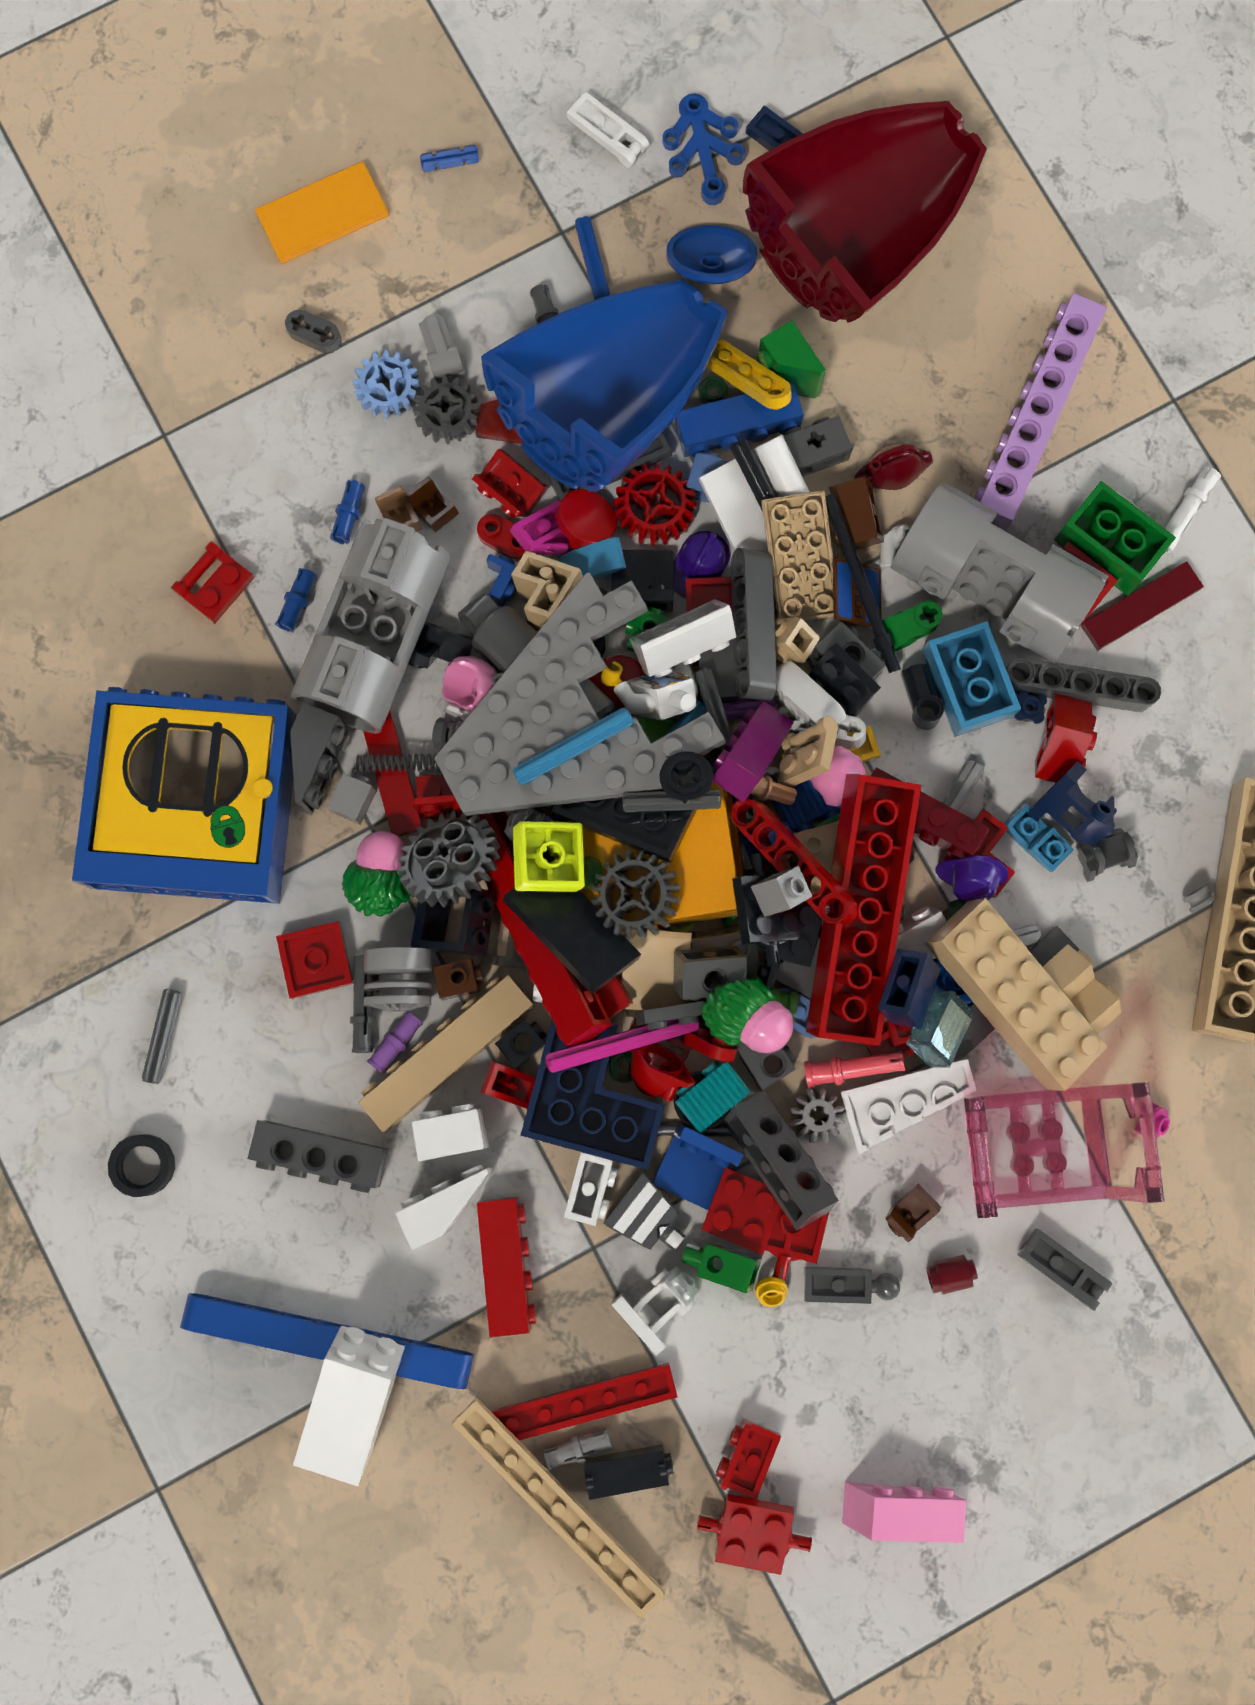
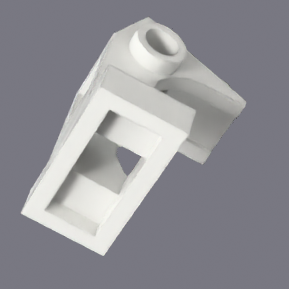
M677 1266L670 1272L665 1268L661 1270L650 1281L654 1286L633 1305L623 1293L612 1301V1306L656 1356L666 1348L665 1341L658 1335L657 1331L677 1312L682 1317L696 1304L693 1298L697 1294L698 1289L695 1287L691 1276L686 1272H682ZM663 1290L674 1304L659 1316L648 1302Z

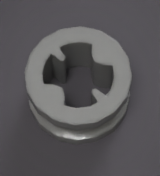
M1208 884L1182 899L1184 903L1188 902L1191 905L1189 909L1191 913L1217 898L1215 894L1211 895L1209 893L1210 887Z

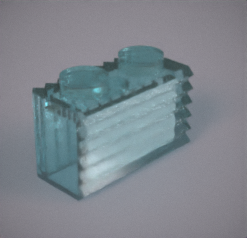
M954 991L933 992L922 1028H912V1035L909 1036L910 1040L906 1042L931 1068H950L975 1014L963 1002L964 1000L959 999L960 996L956 995Z

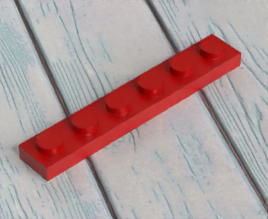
M668 1362L491 1410V1412L518 1440H523L678 1398Z

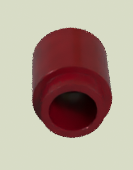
M964 1254L935 1261L933 1266L926 1267L933 1293L941 1292L944 1295L972 1288L974 1286L973 1280L978 1279L973 1260H967Z

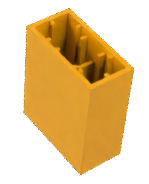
M713 781L710 789L720 790L721 807L719 809L696 811L672 862L669 863L668 870L665 872H676L677 877L670 884L681 885V890L672 892V896L680 898L681 903H671L670 905L671 909L677 911V915L674 917L666 914L664 917L670 923L668 927L738 916L732 879L742 876L744 867L738 828L731 819V809L734 805L733 796ZM583 828L585 886L580 891L592 902V899L600 897V893L592 891V886H601L603 882L596 878V874L606 875L608 873L603 864L608 862L615 866L614 855L619 854L626 861L625 854L627 850L633 851L635 857H637L639 850ZM636 868L623 875L631 881H637L642 876L646 877L651 871L649 869ZM658 880L655 882L656 887L651 894L652 901L656 907L661 896ZM615 884L613 889V904L616 909L618 907L616 903L621 898V889L617 884ZM628 886L632 890L631 895L633 897H630L631 900L634 899L646 904L641 899L642 894L640 892H642V889L638 890ZM595 905L598 910L603 907L602 905ZM636 908L631 913L626 912L622 918L626 921L634 922L643 920L650 915L641 908ZM659 922L657 923L658 929L666 928Z

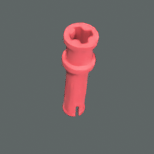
M902 1050L841 1060V1057L834 1056L831 1057L830 1061L811 1063L810 1060L804 1061L805 1076L809 1089H815V1085L828 1083L842 1085V1083H845V1079L906 1071Z

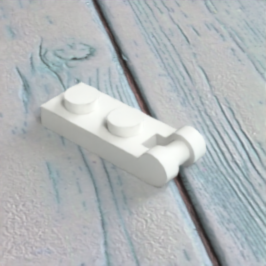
M586 91L567 111V119L614 154L627 168H630L636 162V156L639 152L644 153L650 145L643 134ZM625 139L631 143L628 147L622 144Z

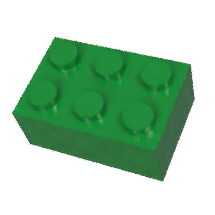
M1100 481L1065 524L1054 541L1062 547L1067 542H1070L1115 577L1118 581L1114 586L1129 596L1143 581L1176 537Z

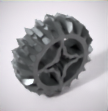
M627 850L625 854L626 861L619 854L614 855L616 865L613 866L605 862L603 866L608 873L606 875L596 874V878L603 881L602 885L592 886V891L600 893V897L592 899V904L603 906L597 910L596 916L599 918L607 916L603 926L609 928L615 925L613 933L619 936L625 931L627 939H633L636 930L640 939H646L647 928L653 935H658L657 923L659 922L667 928L670 923L664 918L665 915L668 914L674 917L677 915V911L670 908L671 903H681L680 898L672 896V892L681 890V885L670 884L677 877L676 872L670 871L665 873L670 864L665 860L658 864L659 858L654 854L650 855L647 859V854L644 850H639L637 857H635L633 851ZM636 868H644L651 871L646 877L642 876L637 881H631L623 875ZM658 880L661 896L656 907L652 901L651 894L656 887L655 882ZM615 884L621 889V898L616 903L618 906L616 909L613 904ZM628 886L638 890L642 889V892H640L642 894L641 899L646 904L634 899L631 900L630 897H633L631 895L632 890ZM636 908H641L650 915L643 920L634 922L626 921L622 918L626 912L631 913Z

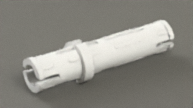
M1209 467L1202 469L1193 486L1187 488L1183 494L1185 497L1166 525L1165 529L1176 537L1166 550L1168 554L1173 552L1200 508L1205 507L1209 499L1207 498L1221 478V474L1214 468H1211L1210 471Z

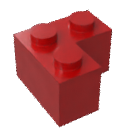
M1057 693L1054 694L1045 717V736L1035 759V778L1056 783L1077 761L1083 767L1086 766V758H1084L1087 750H1093L1097 739V732L1093 731L1096 716L1092 715L1091 702Z

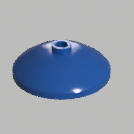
M700 225L684 229L675 234L667 244L666 257L669 265L679 275L688 280L703 284H724L742 278L754 268L757 262V247L750 237L736 229L719 225Z

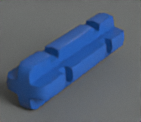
M473 144L464 146L463 150H460V147L436 151L435 155H432V152L422 153L420 161L423 171L430 172L435 171V167H439L441 170L463 166L462 162H467V165L479 162L477 147Z

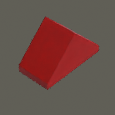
M492 1061L481 1093L528 1109L536 1077Z

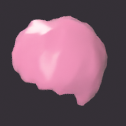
M471 655L457 657L445 669L442 688L443 697L446 701L455 703L463 709L473 711L494 686L492 678L497 673L489 663L479 657Z
M842 746L834 747L830 771L810 779L814 789L823 796L825 804L830 806L841 805L846 774L866 775L861 759Z

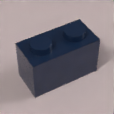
M897 949L878 1006V1010L891 1023L916 1029L922 1028L941 970L929 954Z

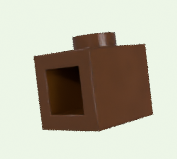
M471 958L433 967L439 999L443 1001L480 992L479 984L484 983L480 964L474 966Z

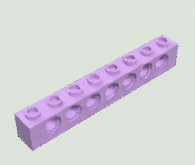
M1073 293L1068 304L1062 302L1055 320L1060 322L1056 330L1050 328L1043 346L1048 347L1044 356L1038 355L1031 372L1036 373L1033 382L1027 380L1019 397L1024 399L1021 409L1015 407L1008 421V424L1013 426L1010 434L1003 433L996 448V451L1001 452L997 462L991 460L984 475L989 481L985 488L979 487L974 497L977 501L998 512L992 524L1006 531L1017 513L1107 309L1106 306ZM1067 329L1075 330L1078 335L1069 333ZM1055 355H1062L1066 361L1058 360ZM1043 381H1050L1055 387L1050 388ZM1031 407L1040 408L1043 414L1035 413ZM1019 433L1028 434L1032 440H1023ZM1007 460L1017 461L1020 467L1014 468L1010 466ZM995 486L1006 488L1008 494L998 493Z

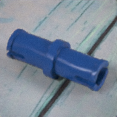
M346 481L341 504L336 506L335 513L337 517L330 534V539L336 543L349 544L355 520H358L361 513L358 509L366 486L359 481Z
M304 568L298 569V574L290 592H286L284 595L285 603L275 622V625L280 629L294 632L302 610L306 609L309 604L307 598L315 580H317L315 573Z

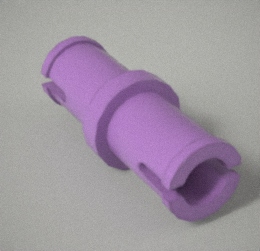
M406 1011V1014L390 1033L386 1032L383 1036L385 1040L367 1062L383 1074L398 1053L406 1050V1043L418 1028L423 1025V1022L409 1011Z

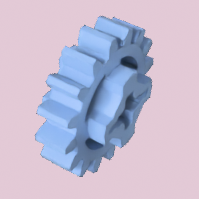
M385 350L383 357L380 358L374 352L372 353L373 360L371 362L366 359L362 360L364 369H355L359 379L353 380L354 388L357 389L354 393L357 400L361 401L364 410L371 407L373 416L376 417L382 411L385 419H388L390 412L394 411L399 417L401 416L400 408L411 409L409 400H415L414 397L417 395L415 390L420 389V383L417 380L419 377L417 370L412 368L409 358L402 362L399 352L393 358L390 357L388 350ZM383 377L389 382L390 392L384 386Z

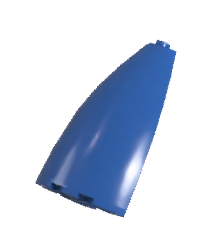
M684 280L645 286L605 296L553 316L483 354L481 361L488 391L494 390L500 407L496 410L508 430L514 428L524 442L520 447L542 470L555 480L573 489L582 486L588 492L598 491L613 482L632 465L679 415L707 368L716 348L728 311L713 300L708 302V304L705 303L702 293Z

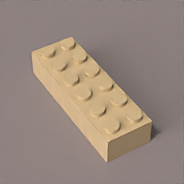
M986 898L967 901L925 942V945L1046 1090L1066 1091L1108 1047Z

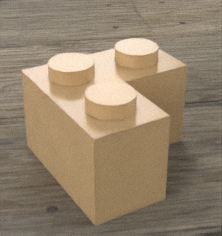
M525 551L511 574L518 596L528 599L524 611L528 622L537 631L542 628L583 578L581 569L529 551Z

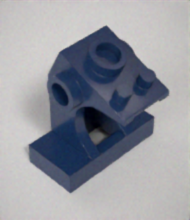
M1077 761L1036 802L1027 814L1037 822L1047 812L1070 833L1075 841L1084 842L1094 847L1102 838L1109 837L1115 827L1114 815L1117 809L1114 808L1113 796L1106 802L1098 801L1095 803L1081 792L1078 780L1087 769ZM1073 806L1086 819L1076 817L1068 809Z

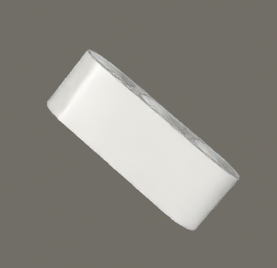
M787 660L786 663H782L776 668L777 690L774 698L779 704L785 706L792 716L802 722L805 728L816 725L818 720L826 716L833 717L838 726L846 721V713L841 705L794 662Z

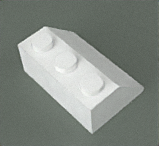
M714 599L629 639L643 672L649 677L654 675L655 678H660L671 673V667L681 662L684 665L696 662L701 658L700 654L711 649L712 652H716L730 645L729 640L736 638V632L730 606Z

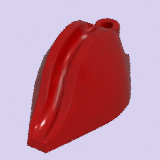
M658 1042L632 1050L631 1076L636 1087L643 1094L649 1097L661 1095L664 1100L671 1102L679 1087L687 1088L695 1084V1080L684 1063L673 1052Z

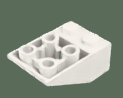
M482 1164L461 1173L463 1180L454 1184L453 1179L447 1180L430 1188L433 1195L427 1198L421 1193L400 1203L403 1210L396 1212L395 1215L411 1250L451 1230L493 1173L492 1167L484 1169Z

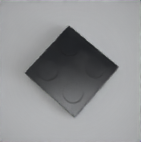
M837 642L826 651L808 675L841 705L846 715L857 717L881 688Z

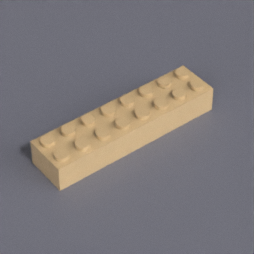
M1245 777L1232 784L1214 893L1217 898L1213 900L1192 1031L1255 1045V779Z

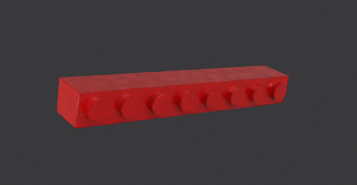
M505 811L478 814L481 820L486 819L493 828L501 845L497 849L501 858L493 861L497 866V870L487 872L491 880L485 881L489 891L497 892L495 903L501 914L502 923L509 930L515 942V949L524 960L529 978L536 985L542 997L544 1008L550 1013L556 1026L558 1037L564 1042L565 1046L589 1042L612 1026V1023L597 993L592 995L503 901L504 895L515 888L513 841L509 840L504 832L508 816Z

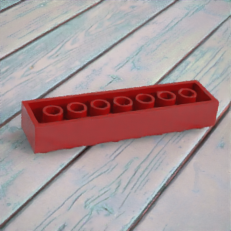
M846 774L830 874L854 898L858 911L854 920L846 924H832L823 920L806 1032L818 1038L878 1046L881 1044L885 1016L878 1010V1006L895 956L921 784L861 774ZM837 900L833 905V913L838 918L844 910L840 900Z

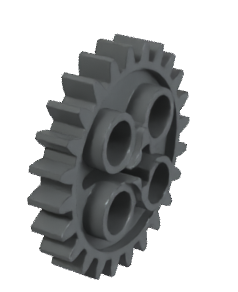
M452 811L450 817L446 819L441 813L438 822L434 823L433 820L428 819V827L426 829L418 826L419 835L417 837H408L412 844L411 846H403L401 848L405 856L398 858L402 866L397 869L402 877L400 882L412 898L416 897L421 904L427 901L431 907L439 901L442 907H446L449 899L458 904L459 897L463 894L467 899H470L471 889L474 888L481 891L482 888L479 884L481 880H491L487 872L497 870V866L493 861L501 858L497 851L501 845L493 828L486 819L481 820L478 814L471 817L470 815L465 816L462 813L459 817L455 811Z

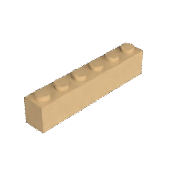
M509 975L504 979L501 976L496 977L486 986L488 992L479 1000L476 996L470 999L461 1008L464 1012L455 1020L450 1017L436 1029L439 1034L430 1042L426 1038L411 1050L414 1055L405 1063L402 1060L397 1061L386 1071L389 1076L380 1084L374 1081L361 1092L364 1098L358 1102L359 1105L383 1133L391 1130L535 1007Z

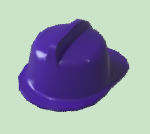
M698 531L690 535L683 543L674 560L673 582L674 591L682 598H686L685 579L716 578L722 576L728 565L730 552L729 546L721 536L710 531Z
M976 855L962 859L945 860L936 865L938 877L945 883L953 886V894L962 901L982 898L990 900L996 893L998 886L1004 884L1008 879V869L999 860L989 856Z

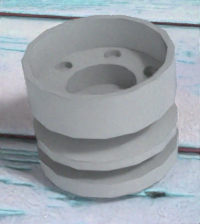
M410 947L364 950V973L378 975V981L364 984L365 991L378 992V996L364 997V1007H373L388 1012H402L431 1006V996L417 995V991L431 990V983L417 981V975L431 972V950Z

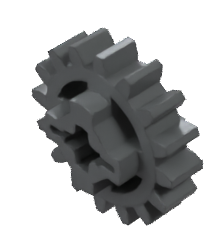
M443 376L442 383H437L433 378L431 379L432 387L428 388L422 385L423 396L415 395L414 397L417 406L412 407L414 416H417L415 418L417 427H422L425 437L432 433L433 441L436 443L440 437H444L446 444H450L451 437L454 436L460 442L462 441L461 433L472 434L470 424L478 425L476 414L480 413L479 404H475L478 401L476 393H470L471 389L468 383L460 387V380L457 377L452 383L448 382L447 376ZM432 422H437V423L440 424L441 426H437V425L433 424Z

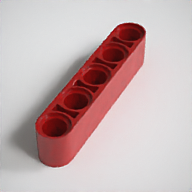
M746 799L744 803L738 800L733 805L731 819L734 824L778 872L790 869L789 858L793 853L797 854L799 859L797 866H799L813 896L807 899L806 902L823 920L832 924H846L854 920L858 911L854 898L764 803ZM750 807H753L755 816L748 823L746 813ZM774 829L777 838L775 843L770 846L767 837L769 832ZM817 876L821 881V887L817 893H814L811 889V881ZM837 900H840L844 910L842 915L837 918L833 913V905Z

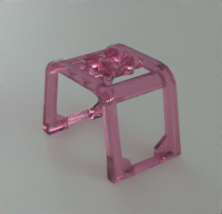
M1149 1082L1068 1088L1066 1091L1044 1090L962 1098L966 1117V1132L968 1134L977 1218L998 1217L997 1208L1083 1200L1111 1199L1142 1203L1165 1201ZM1122 1098L1129 1118H1140L1146 1167H1136L1134 1185H1111L1100 1099ZM1081 1101L1091 1186L1064 1187L1063 1171L1067 1166V1160L1061 1151L1060 1137L1063 1133V1128L1060 1122L1056 1120L1054 1103ZM1041 1104L1043 1121L1038 1126V1132L1044 1140L1033 1138L1027 1141L1030 1137V1129L1024 1123L1022 1106ZM1009 1107L1011 1124L1006 1129V1135L1012 1141L1013 1158L1010 1161V1168L1017 1175L1019 1192L995 1194L986 1132H988L985 1109ZM1029 1155L1035 1157L1044 1155L1042 1165L1050 1173L1051 1189L1032 1191L1030 1174L1034 1170V1162Z

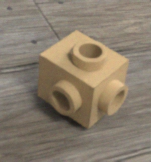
M778 618L774 622L776 660L781 663H786L787 660L805 663L820 637L802 618Z

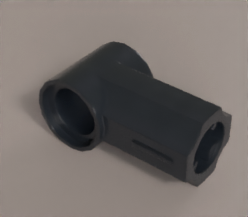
M920 663L902 670L901 677L913 711L912 720L914 724L923 730H930L936 727L944 713V703L937 695L928 664ZM921 708H932L936 716L932 718L925 717L921 713Z

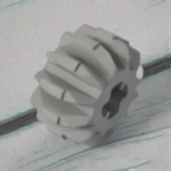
M807 1089L806 1095L809 1101L807 1102L802 1096L798 1095L795 1100L802 1108H790L791 1113L800 1114V1119H794L790 1122L791 1126L803 1125L797 1133L801 1138L810 1131V1143L816 1142L818 1132L823 1143L829 1142L827 1130L835 1136L840 1134L833 1124L834 1122L845 1124V1119L836 1117L835 1113L842 1112L845 1108L843 1105L832 1106L838 1098L836 1094H832L825 1101L826 1089H819L817 1099L814 1091ZM816 1106L821 1107L820 1112L825 1114V1120H819L820 1125H815L814 1118L810 1117V1111H816Z

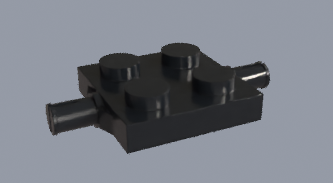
M756 853L751 855L754 874L732 879L742 945L756 944L765 947L767 967L781 965L778 945L784 942L801 940L797 907L795 906L792 909L764 917L751 886L769 877L772 873L767 872L765 856L762 853Z

